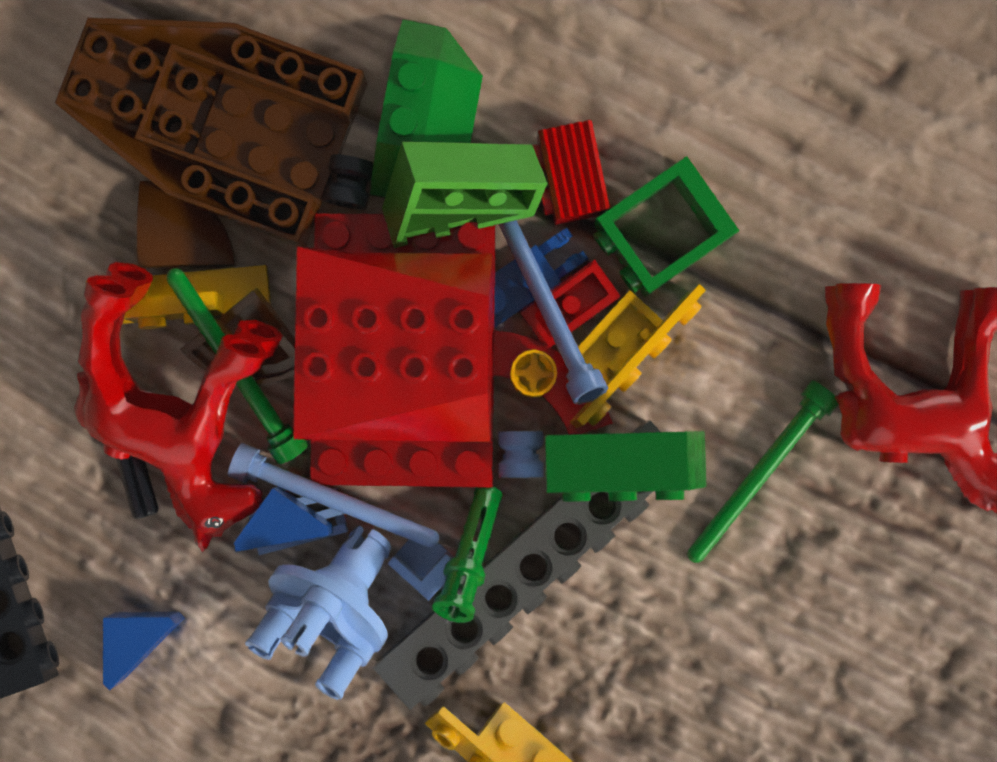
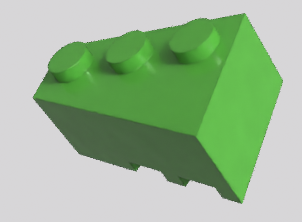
M402 142L382 211L393 247L397 248L408 245L407 238L431 232L435 233L436 238L449 236V228L462 226L468 222H476L478 229L532 217L538 208L547 186V181L532 145Z

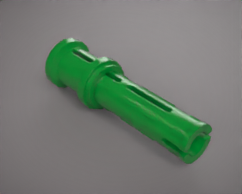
M493 486L492 488H475L474 498L463 527L456 555L445 564L443 574L446 577L441 595L434 599L432 607L437 615L449 621L466 623L470 622L475 615L473 601L477 588L482 586L485 580L482 562L491 537L497 510L503 497L502 492ZM479 519H481L482 523L476 542H474L473 537ZM458 588L461 589L460 595L457 594Z

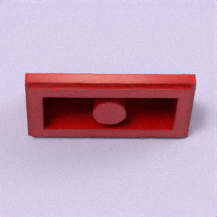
M590 259L550 289L571 332L621 297L595 259ZM535 300L518 312L547 350L556 344Z

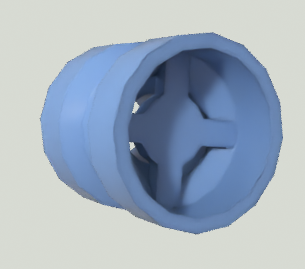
M543 431L498 432V445L505 450L503 459L499 463V477H544V463L539 459V454H536V450L543 446Z

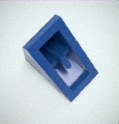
M275 487L271 489L235 540V552L328 536L334 532L332 523L284 489Z
M179 611L115 612L104 617L103 685L110 691L121 684L185 617Z

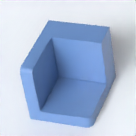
M408 540L388 562V565L429 601L444 585L446 579L443 574L445 564L454 556L439 542L436 546L429 548Z

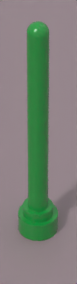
M177 268L171 269L166 275L169 286L216 355L222 337L225 334L185 273ZM249 375L237 381V388L269 434L266 437L269 442L267 449L276 463L284 464L301 454L307 448L308 443L306 440L293 439L294 429H292L290 424L282 422L253 376Z
M811 380L800 394L803 397L799 403L801 409L688 549L687 556L691 562L700 563L704 560L816 419L821 421L825 415L831 416L839 406L835 395L820 383Z

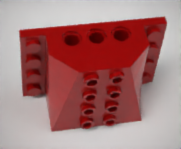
M315 214L314 248L297 246L293 439L311 440L310 480L322 485L492 488L496 225L478 229L476 222H468L462 226L449 228V236L436 238L435 233L431 232L407 238L408 245L394 248L383 214Z

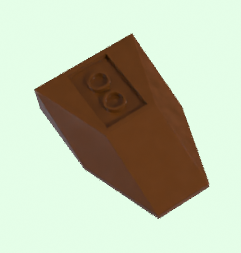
M88 17L55 104L169 196L296 247H306L315 224V214L319 213L323 203L324 187L331 180L332 174L328 170L330 156L342 153L368 84L363 70L232 22Z

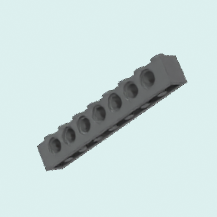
M645 420L632 433L660 432V430L651 420ZM638 491L637 500L613 501L612 511L607 516L601 518L595 517L590 513L589 501L563 502L561 495L482 566L485 572L484 584L477 588L473 601V607L475 608L473 619L478 625L475 635L470 638L458 637L452 630L453 621L440 617L433 610L378 659L373 669L409 710L419 702L426 707L443 692L445 688L441 682L453 671L458 676L462 675L479 659L475 651L489 640L492 645H495L512 630L513 626L509 621L522 609L527 615L535 610L547 598L543 591L556 579L562 584L573 576L582 566L577 560L590 548L595 553L604 548L616 536L611 529L622 519L626 518L630 523L642 514L650 505L645 499L654 491ZM591 492V497L598 492ZM563 523H573L579 529V540L572 547H561L554 540L555 530ZM538 554L545 559L546 568L542 575L536 578H529L520 571V563L526 555ZM494 585L506 586L512 593L510 603L503 608L492 607L485 597L488 589ZM458 588L457 594L460 595L461 589ZM425 647H434L442 653L443 663L434 669L425 668L418 660V652Z

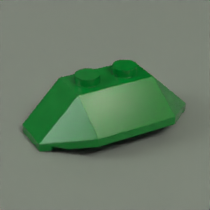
M402 19L393 50L376 140L370 196L385 198L402 142L471 143L483 75L445 27Z

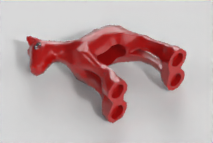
M110 263L106 275H94L86 280L84 290L86 302L81 311L82 342L78 363L83 372L77 373L79 394L74 405L75 416L80 426L85 428L91 437L104 444L103 451L108 456L115 459H127L133 456L160 469L164 474L167 491L170 493L171 503L176 511V515L181 518L189 529H192L195 543L203 552L208 548L213 537H221L225 530L256 512L263 502V492L253 484L217 483L212 479L211 465L223 439L228 404L237 381L257 372L262 362L273 356L283 336L277 328L261 321H240L234 335L227 334L222 337L218 351L206 369L193 404L177 396L148 392L140 388L121 357L120 331L125 313L146 296L152 284L153 276L146 269L132 263Z
M839 283L836 286H825V302L828 307L826 327L833 347L834 375L846 385L848 390L840 392L835 396L842 415L840 435L844 443L856 451L863 449L866 452H879V462L908 463V453L940 454L945 460V465L948 472L951 473L953 481L957 482V486L961 488L964 497H967L971 504H975L987 512L993 510V512L997 513V453L993 452L989 441L993 406L990 397L988 373L991 342L997 331V287L960 290L959 311L954 336L953 368L947 387L944 390L922 389L904 395H896L873 372L864 350V323L879 301L881 285L871 283Z

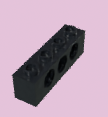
M1 507L0 590L6 594L8 605L5 611L0 610V699L43 684L59 675L56 668L59 666L58 652L54 644L46 639L41 625L44 623L43 609L39 601L31 596L26 582L29 579L28 566L24 558L16 553L11 539L14 536L13 523L9 515L5 511L2 512ZM11 632L16 633L22 639L23 650L21 654H16L9 648L8 636Z

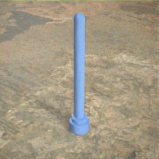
M245 443L239 445L231 460L228 477L243 483H247L248 480L257 482L260 479L423 546L431 548L439 542V534L435 530L267 463V458L260 455V449Z

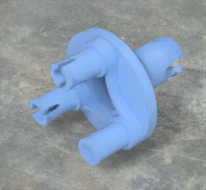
M357 526L350 532V537L342 544L331 563L326 567L313 571L297 565L285 564L278 566L268 581L273 595L265 606L267 613L250 638L245 642V645L254 654L263 659L270 660L280 642L291 651L296 644L298 646L296 654L307 656L319 635L335 645L336 653L321 677L315 682V685L325 695L336 700L342 699L345 690L359 667L367 665L372 655L382 648L388 637L384 623L368 606V589L381 570L384 559L388 558L391 545L383 535L374 529L364 539L362 536L364 531L361 526Z

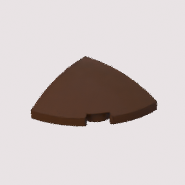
M140 181L137 205V264L139 267L148 269L182 266L190 268L236 266L231 240L216 214L209 213L204 209L169 196L152 181Z
M255 288L216 319L225 335H234L240 321L245 320L261 321L277 328L283 337L273 356L265 359L259 370L251 374L253 378H256L257 384L278 382L295 375V338L258 288ZM201 332L180 349L188 359L205 371L215 357V353Z

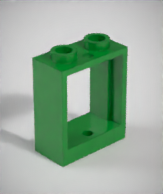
M686 156L596 218L594 226L597 232L593 234V237L607 256L614 254L623 266L619 274L627 287L633 293L640 291L645 298L728 241L740 230L688 156ZM673 183L710 238L652 277L614 222Z

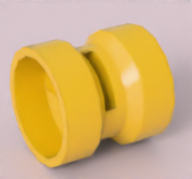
M525 351L518 355L512 364L510 372L511 383L515 390L523 396L530 398L540 397L546 394L555 384L557 377L556 364L543 351Z

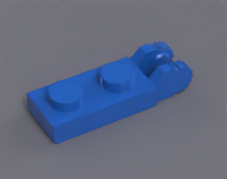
M568 228L563 229L539 247L535 245L530 248L550 289L560 283L561 278L589 260L584 251L573 254L565 260V263L553 270L544 257L569 242L573 235ZM515 259L495 272L494 314L496 328L534 301L533 295Z

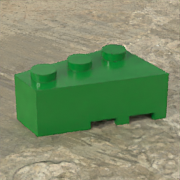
M705 431L545 436L547 493H562L563 502L591 501V492H608V501L637 500L638 491H655V500H684V491L707 487Z

